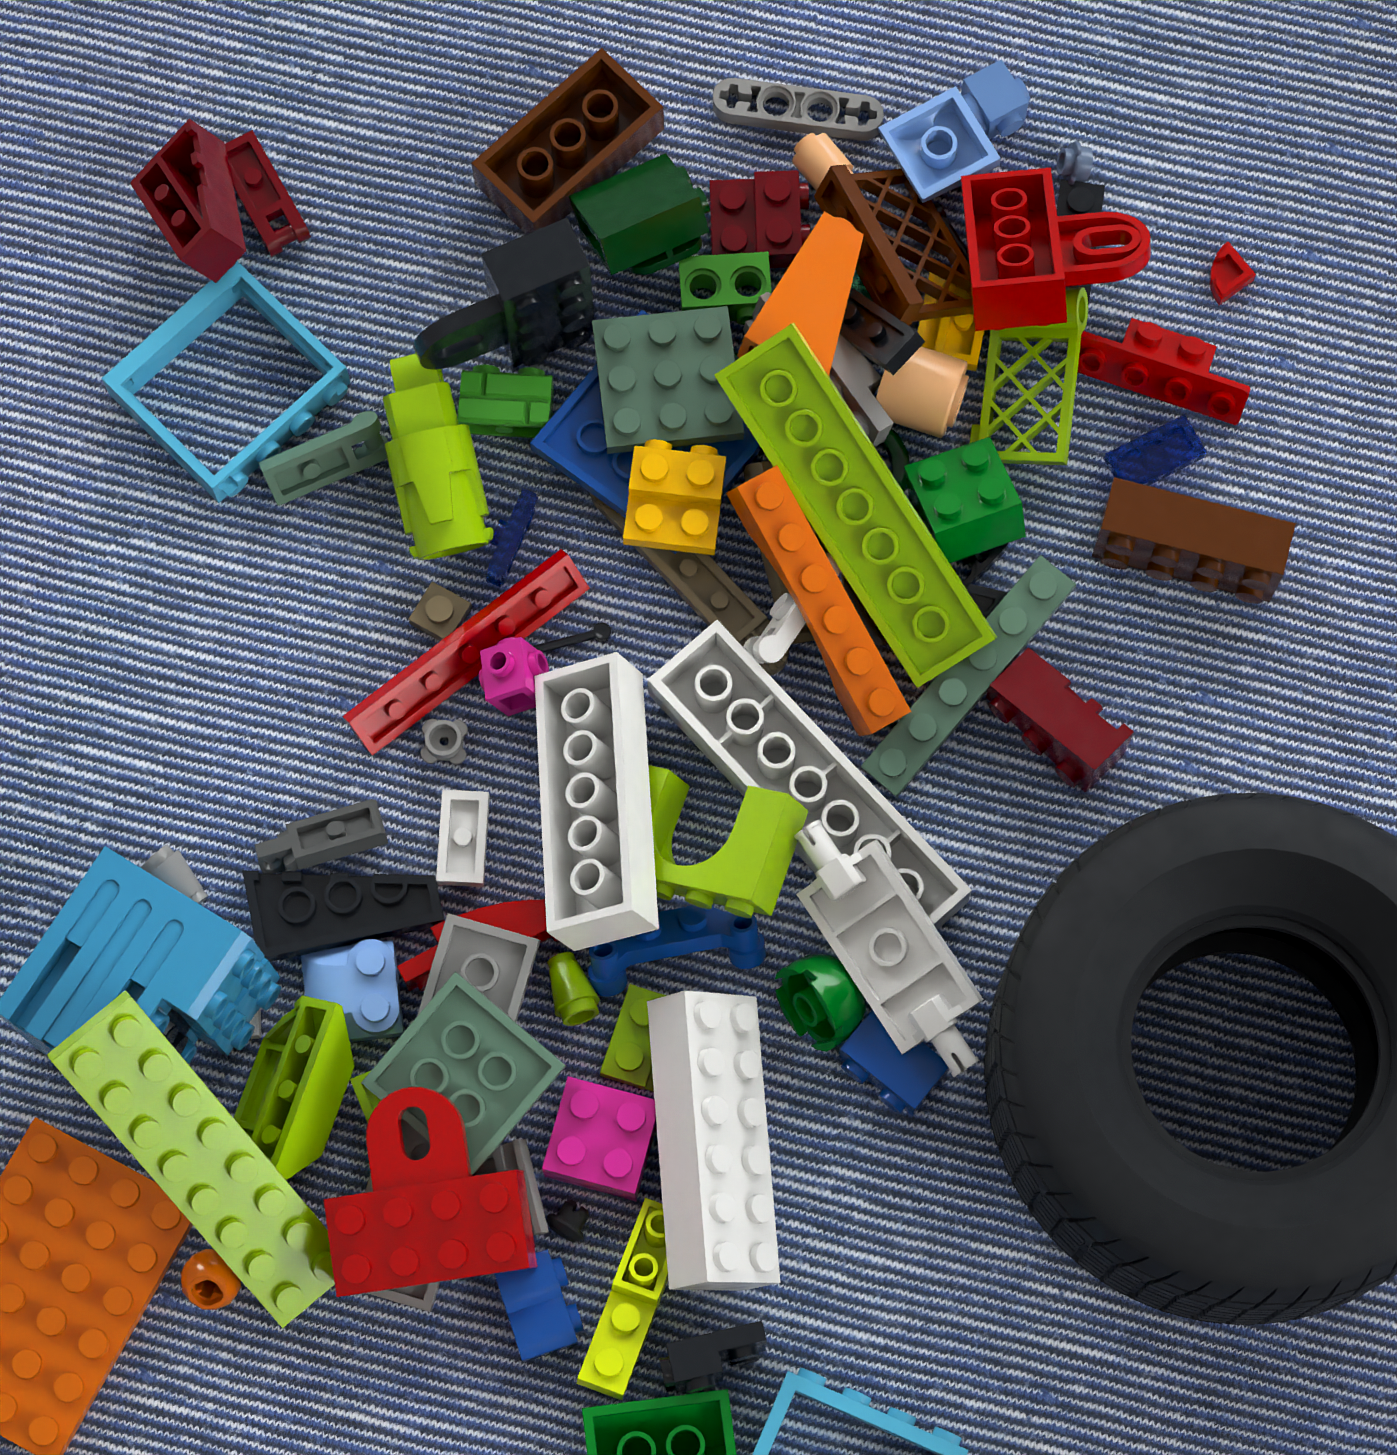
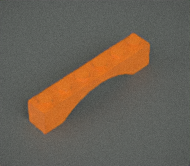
M776 465L728 491L726 494L747 533L773 566L801 612L823 657L836 696L858 736L871 735L909 714L911 710L778 466Z

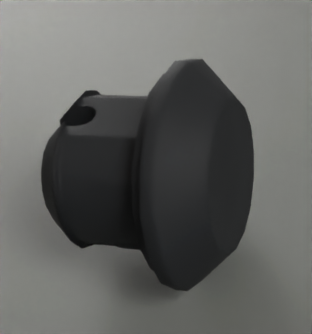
M568 1200L564 1202L557 1215L553 1213L547 1215L548 1224L554 1232L571 1242L584 1239V1234L580 1230L588 1220L589 1212L583 1206L577 1212H574L577 1203L573 1200Z

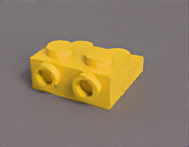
M657 439L647 440L644 447L634 446L623 545L715 555L726 470V456H719L716 448L707 445H694L690 448V452L672 450V445L669 442Z

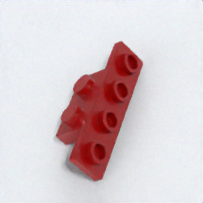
M1131 318L1122 343L1083 331L1081 334L1077 373L1233 425L1239 423L1251 390L1248 385L1209 373L1217 346L1206 343L1197 337L1185 336L1161 328L1155 323Z

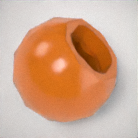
M204 1249L193 1254L181 1271L182 1292L190 1303L203 1310H217L229 1305L241 1289V1280L214 1249Z

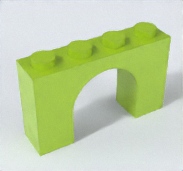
M648 765L657 897L664 900H672L673 895L685 897L684 900L688 903L704 909H711L713 903L723 905L726 911L744 918H751L753 912L772 916L798 843L794 836L802 830L808 810L788 793L748 785L732 832L722 848L712 857L701 863L688 866L676 865L672 854V837L690 786L669 769Z

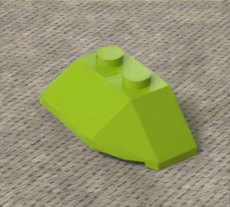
M303 995L294 1003L295 1008L285 1014L264 1036L233 1117L286 1180L322 1156L355 1067L343 1007L335 1002Z

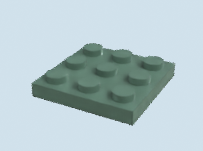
M728 306L592 320L607 454L634 451V446L644 447L645 442L652 439L669 442L672 447L744 439L743 420L714 376V374L735 361Z
M454 972L361 1083L380 1100L396 1090L407 1087L432 1089L450 1099L459 1110L464 1122L471 1174L474 1176L565 1069L566 1065L460 974ZM418 1107L406 1110L402 1119L430 1142L425 1113Z

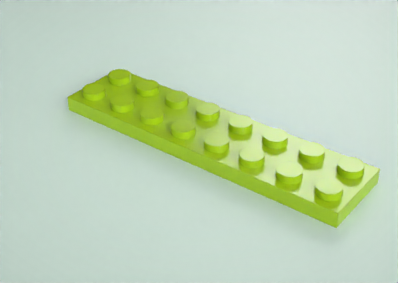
M795 323L790 324L714 374L773 467L777 465L802 512L917 688L996 639V634Z
M126 990L47 1054L48 1058L282 1328L335 1285L327 1228Z

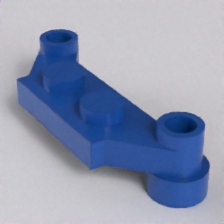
M691 905L658 912V930L590 947L591 964L588 968V976L597 995L605 997L614 996L621 993L628 984L626 968L629 965L719 947L728 948L729 960L735 967L751 969L759 966L765 960V941L763 935L758 932L757 919L753 914L751 918H744L714 908V905H712L711 909Z

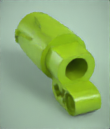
M416 353L391 359L390 369L396 392L388 394L382 399L392 438L391 441L384 444L404 532L405 535L413 536L415 546L409 547L410 555L414 559L430 560L460 554L488 545L489 541L493 540L494 532L493 528H486L483 517L489 516V510L469 426L458 423L450 385L448 382H444L442 369L431 370L422 367Z

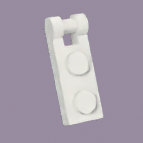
M825 553L838 576L841 570L830 553ZM784 593L775 602L770 610V615L773 618L761 636L749 638L743 646L759 664L779 661L806 623L790 593Z

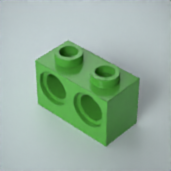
M769 252L690 256L679 261L681 311L728 306L729 320L745 325V322L753 319L752 314L759 296L765 292L771 293ZM751 285L756 287L759 292L754 296L746 297L740 295L737 290L742 286ZM699 288H708L714 292V295L708 299H698L692 293Z

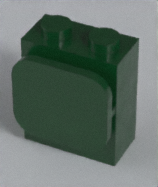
M666 153L569 196L580 233L611 276L627 268L638 275L652 274L696 254L702 247L701 235L709 232L705 214L710 212V207L704 192L700 187L693 188L691 179L684 166L677 168Z

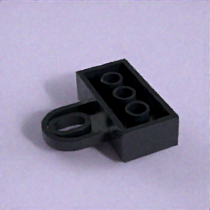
M568 218L481 253L488 298L432 323L417 336L413 348L422 367L436 370L462 364L504 346L511 364L515 368L522 364L525 366L536 365L544 361L550 352L562 347L572 349L586 343L590 336L593 335L592 320H595L590 265Z

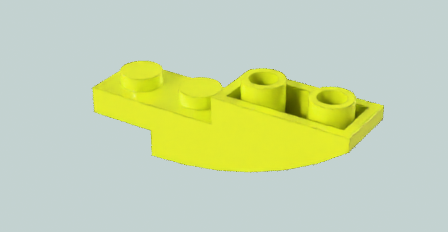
M648 1198L644 1199L614 1277L609 1297L577 1377L576 1384L619 1400H623L668 1281L662 1203Z

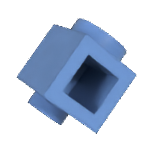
M1002 59L963 79L961 95L989 139L999 134L1002 137L1011 135L1024 124L1030 101L1029 92L1020 78H1013Z

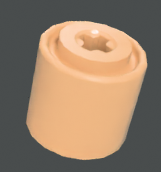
M921 346L894 375L884 370L876 399L893 423L942 438L947 428L953 427L959 413L969 381V376L965 375L968 363L965 360Z

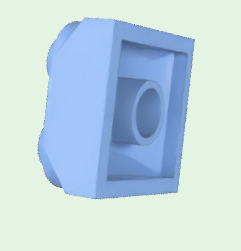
M956 86L878 127L880 135L922 203L961 186V176L986 174L1000 165V156Z
M367 939L352 946L325 949L301 955L305 996L335 1002L343 1007L350 1043L398 1037L404 1033L394 940L379 941Z

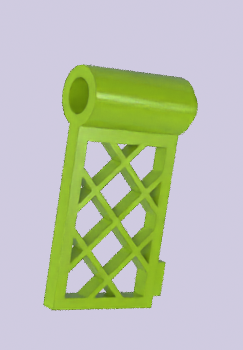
M1066 287L1067 323L1005 328L997 331L990 330L980 425L972 424L970 443L987 437L991 438V435L1006 423L1019 439L1005 451H997L1002 463L1067 466L1081 334L1085 330L1088 319V297L1083 287ZM1002 341H1021L1028 349V352L1009 368L1000 360ZM1027 341L1038 343L1035 346L1031 347V345ZM1053 342H1068L1067 357L1053 369L1039 356ZM1035 358L1048 374L1027 391L1015 375ZM999 366H1000V368L1004 371V373L1001 374V375L998 377ZM1063 372H1065L1064 383L1059 379ZM1011 379L1024 395L1002 412L995 403L996 392ZM1055 380L1063 390L1062 401L1050 412L1046 413L1034 398ZM1031 402L1043 418L1022 435L1010 419ZM994 410H995V411L997 412V414L999 415V417H997V418L993 421ZM1058 416H1060L1059 427L1054 422ZM1050 424L1058 433L1056 453L1037 452L1029 442ZM1024 446H1026L1030 452L1018 451L1021 450Z

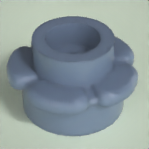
M1079 141L1071 142L1067 148H1062L1057 158V173L1063 175V178L1068 180L1069 184H1074L1075 181L1086 182L1093 165L1092 149L1081 146Z

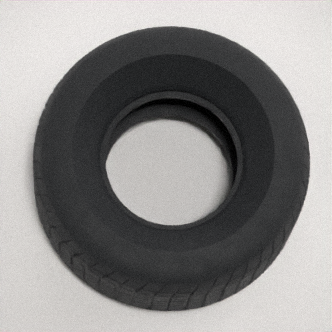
M1228 793L1185 800L1133 819L1132 822L1129 821L1106 834L1104 839L1100 838L1082 852L1079 859L1075 858L1057 876L1056 883H1051L1037 902L1036 907L1033 908L1020 931L998 984L989 1016L991 1019L987 1026L984 1082H987L985 1093L988 1114L991 1115L990 1123L1007 1173L1030 1213L1043 1230L1047 1232L1049 1237L1069 1257L1104 1284L1154 1309L1198 1321L1232 1325H1255L1296 1320L1320 1314L1348 1303L1397 1275V838L1359 816L1330 805L1293 796L1267 793ZM1217 954H1246L1269 959L1290 968L1311 982L1327 998L1342 1020L1348 1033L1355 1061L1356 1081L1351 1111L1341 1134L1330 1150L1300 1166L1277 1171L1252 1172L1232 1169L1208 1161L1176 1141L1162 1127L1146 1104L1136 1080L1131 1056V1034L1136 1007L1141 995L1153 982L1183 963Z

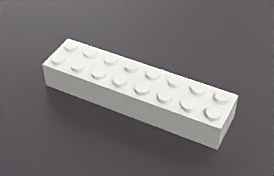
M718 620L714 621L647 679L649 696L743 796H745L748 785L790 794L808 810L802 830H807L806 826L820 819L822 826L841 854L846 853L850 856L870 842L878 840L937 930L968 903L972 892L969 886ZM798 841L795 852L816 873L818 871Z

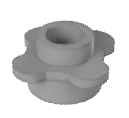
M427 720L422 726V731L425 734V746L420 752L422 759L428 764H434L437 760L450 761L453 765H459L464 762L467 754L463 748V739L468 733L467 725L462 720H454L453 722L449 720ZM447 738L449 743L443 746L440 744V740Z

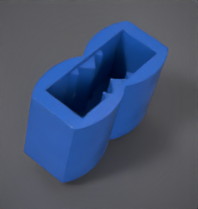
M548 1249L536 1253L538 1267L494 1274L523 1363L579 1344L576 1333L584 1331L576 1303L566 1306L560 1288L569 1285L561 1257L551 1260Z

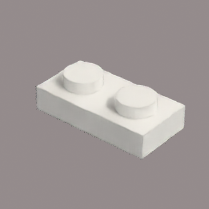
M442 790L436 873L437 885L484 887L490 803L489 792Z

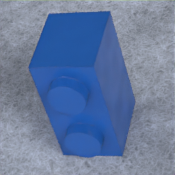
M873 1010L843 1044L838 1056L844 1061L841 1068L850 1077L860 1084H863L867 1079L881 1091L878 1098L887 1107L898 1114L905 1110L911 1116L915 1114L949 1071V1067L943 1058L923 1042L908 1052L901 1054Z

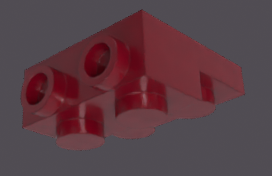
M799 170L754 172V179L709 180L712 255L769 252L770 268H788L810 234V224H801L800 210H809L808 183H799Z

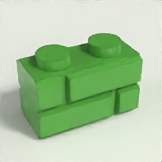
M485 364L474 366L473 371L462 370L458 423L468 425L472 435L535 438L552 417L554 401L553 376L545 375L543 370L534 367L520 368L518 373H502L498 367Z

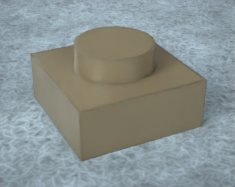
M432 581L408 620L410 625L441 641L464 623L472 610V604Z

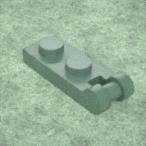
M373 411L361 412L347 425L258 462L277 506L387 459L384 444L389 441L386 436L380 434L382 426L377 414ZM364 441L362 447L352 450L351 446Z

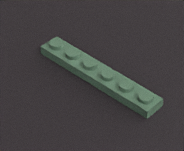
M1040 555L986 618L997 636L996 639L939 674L910 707L911 712L899 720L860 767L898 798L988 692L989 685L1011 665L1076 588V583Z

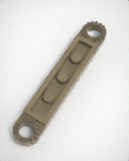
M590 493L593 504L623 535L626 518ZM633 546L708 626L718 620L742 646H744L749 638L761 636L769 624L768 617L709 555L681 551L674 554L670 550ZM789 648L779 661L759 665L770 676L777 674L787 664Z

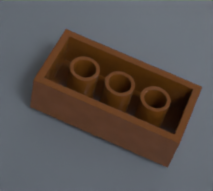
M601 48L471 163L474 183L525 234H529L568 216L573 211L569 200L570 195L610 178L664 130V107Z
M1114 477L1104 506L1092 557L1101 559V563L1110 568L1126 569L1130 566L1145 570L1146 575L1157 580L1169 581L1172 578H1177L1190 582L1193 588L1200 591L1216 592L1217 589L1235 593V597L1241 601L1258 604L1262 600L1270 602L1284 575L1296 523Z

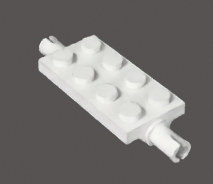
M820 819L806 826L807 830H800L794 837L800 842L818 871L815 873L817 878L812 884L796 895L901 1054L908 1052L924 1040L926 1043L931 1041L951 1070L953 1077H956L967 1070L968 1067L980 1061L974 1055L955 1024L958 1023V1017L984 999L878 840L870 842L856 853L848 856L846 853H840L822 826Z

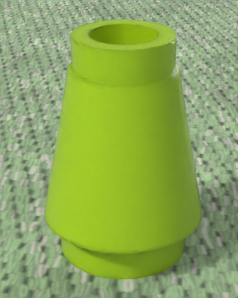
M564 952L551 957L547 964L549 967L555 1015L560 1017L566 1026L580 1025L595 1018L599 1014L597 1004L600 998L575 959L574 953Z

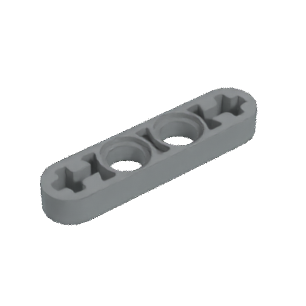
M740 78L724 79L715 86L713 91V111L721 121L730 124L805 134L814 133L815 135L826 133L829 137L868 141L875 138L879 134L878 127L883 125V107L878 100L867 95ZM730 93L738 94L739 102L736 103L735 108L727 107L726 100H728ZM752 95L757 96L756 112H750ZM772 97H779L785 100L789 107L784 114L773 116L765 111L764 103ZM823 103L830 107L832 116L828 120L818 122L809 117L807 113L808 108L813 104ZM840 107H846L844 124L838 123ZM860 111L869 112L870 119L865 126L858 124L857 117H859Z

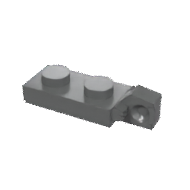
M370 799L285 824L287 830L278 834L277 838L254 844L262 873L274 874L282 871L301 870L389 843L376 799Z

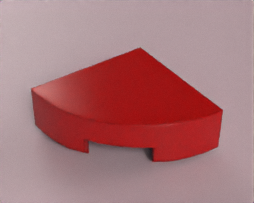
M1226 242L1217 252L1210 270V288L1218 305H1221L1253 282L1256 277L1254 271L1229 242Z

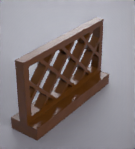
M846 164L830 166L814 198L823 213L825 211L833 217L846 219L857 231L864 234L855 270L873 302L908 326L914 321L973 314L969 264L932 200L922 203L902 169L851 174ZM904 184L912 199L890 189L889 186ZM860 188L878 197L875 204L864 198ZM884 200L905 211L904 217L901 218L880 207L882 201ZM912 215L926 222L932 232L929 233L908 222L910 216ZM879 222L896 230L895 237L886 234ZM902 234L925 245L923 252L901 242ZM932 249L947 257L951 267L928 256L930 250ZM898 255L916 264L915 271L913 272L905 268ZM922 268L944 279L943 286L941 287L920 276ZM952 283L965 290L970 298L964 299L949 291L950 284ZM918 290L937 299L936 303L924 304L925 302Z

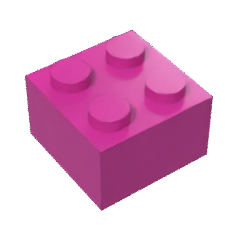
M568 1076L542 1166L544 1177L637 1201L657 1127L655 1099Z

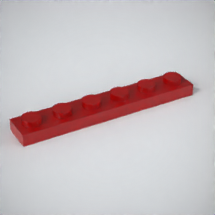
M560 549L342 717L366 751L373 756L476 677L480 669H482L481 650L495 646L505 638L522 637L525 639L588 591L590 587L570 556Z

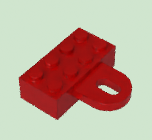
M1051 167L961 176L975 331H997L1005 328L1067 323L1066 286L1124 280L1140 272L1150 260V232L1135 217L1118 212L1057 216ZM1125 245L1122 247L1089 249L1097 246Z
M407 1087L396 1090L383 1098L373 1110L366 1130V1144L373 1192L323 1199L336 1297L538 1267L524 1170H509L472 1176L462 1116L454 1103L443 1094L423 1087ZM412 1107L420 1108L425 1113L427 1119L430 1149L428 1154L420 1160L411 1159L406 1154L401 1119L404 1112Z

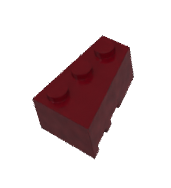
M189 118L136 175L130 184L180 261L217 283L246 252V246L225 142Z
M1028 647L989 685L986 698L990 701L988 707L999 720L1006 724L1011 721L1023 732L1021 738L1030 750L1039 756L1044 753L1057 765L1054 768L1055 772L1068 786L1075 788L1078 785L1086 793L1124 756L1134 731L1124 723L1118 729L1113 727L1098 715L1103 710L1102 705L1093 698L1085 703L1069 687L1071 681Z

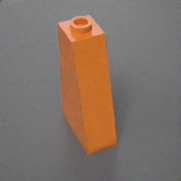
M824 211L745 334L737 356L739 358L790 324L795 323L829 376L864 234L857 231L846 219L833 217Z

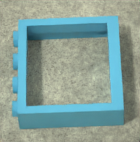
M238 261L217 283L212 280L208 282L101 378L108 394L218 503L227 495L233 497L238 494L247 484L248 476L259 467L258 462L281 453V446L293 435L300 436L305 433L314 423L315 415L327 404L333 406L338 403L346 394L347 386L351 383L346 366ZM244 297L324 376L219 472L213 475L134 394L239 299Z
M800 1368L797 1375L787 1371L752 1454L769 1455L795 1392L934 1454L967 1455L969 1450L960 1447L959 1444L962 1438L949 1431L934 1427L932 1434L914 1426L917 1419L914 1416L890 1407L887 1414L869 1407L872 1400L870 1397L847 1387L844 1388L842 1394L824 1387L826 1378L807 1369Z

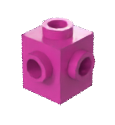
M522 637L505 638L499 641L497 645L481 650L482 669L479 671V681L485 692V700L507 716L535 708L534 676L549 672L548 662L543 652L537 650Z

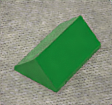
M728 1389L582 1408L587 1455H737Z

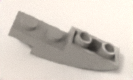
M765 292L759 296L752 314L753 322L772 293ZM839 334L829 377L873 446L876 447L885 441L894 424L874 397L882 378L869 361Z

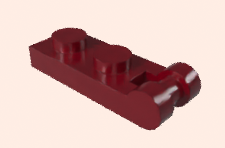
M253 130L225 143L234 192L270 257L272 258L282 253V247L295 240L301 243L311 238L304 220ZM284 216L288 224L273 231L269 222Z

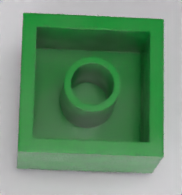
M990 437L904 466L910 503L949 563L1026 537L1022 502Z

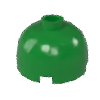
M809 954L795 960L776 973L775 979L782 978V986L776 989L775 992L783 1015L800 1037L807 1032L817 1041L811 1045L814 1049L828 1052L848 1039L864 1019L866 1000L838 958L826 954Z

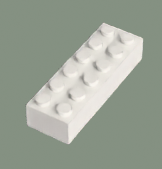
M614 652L534 676L547 933L573 951L658 930L643 674L618 652Z
M684 990L647 1001L669 1290L743 1291L780 1283L757 998L756 996Z

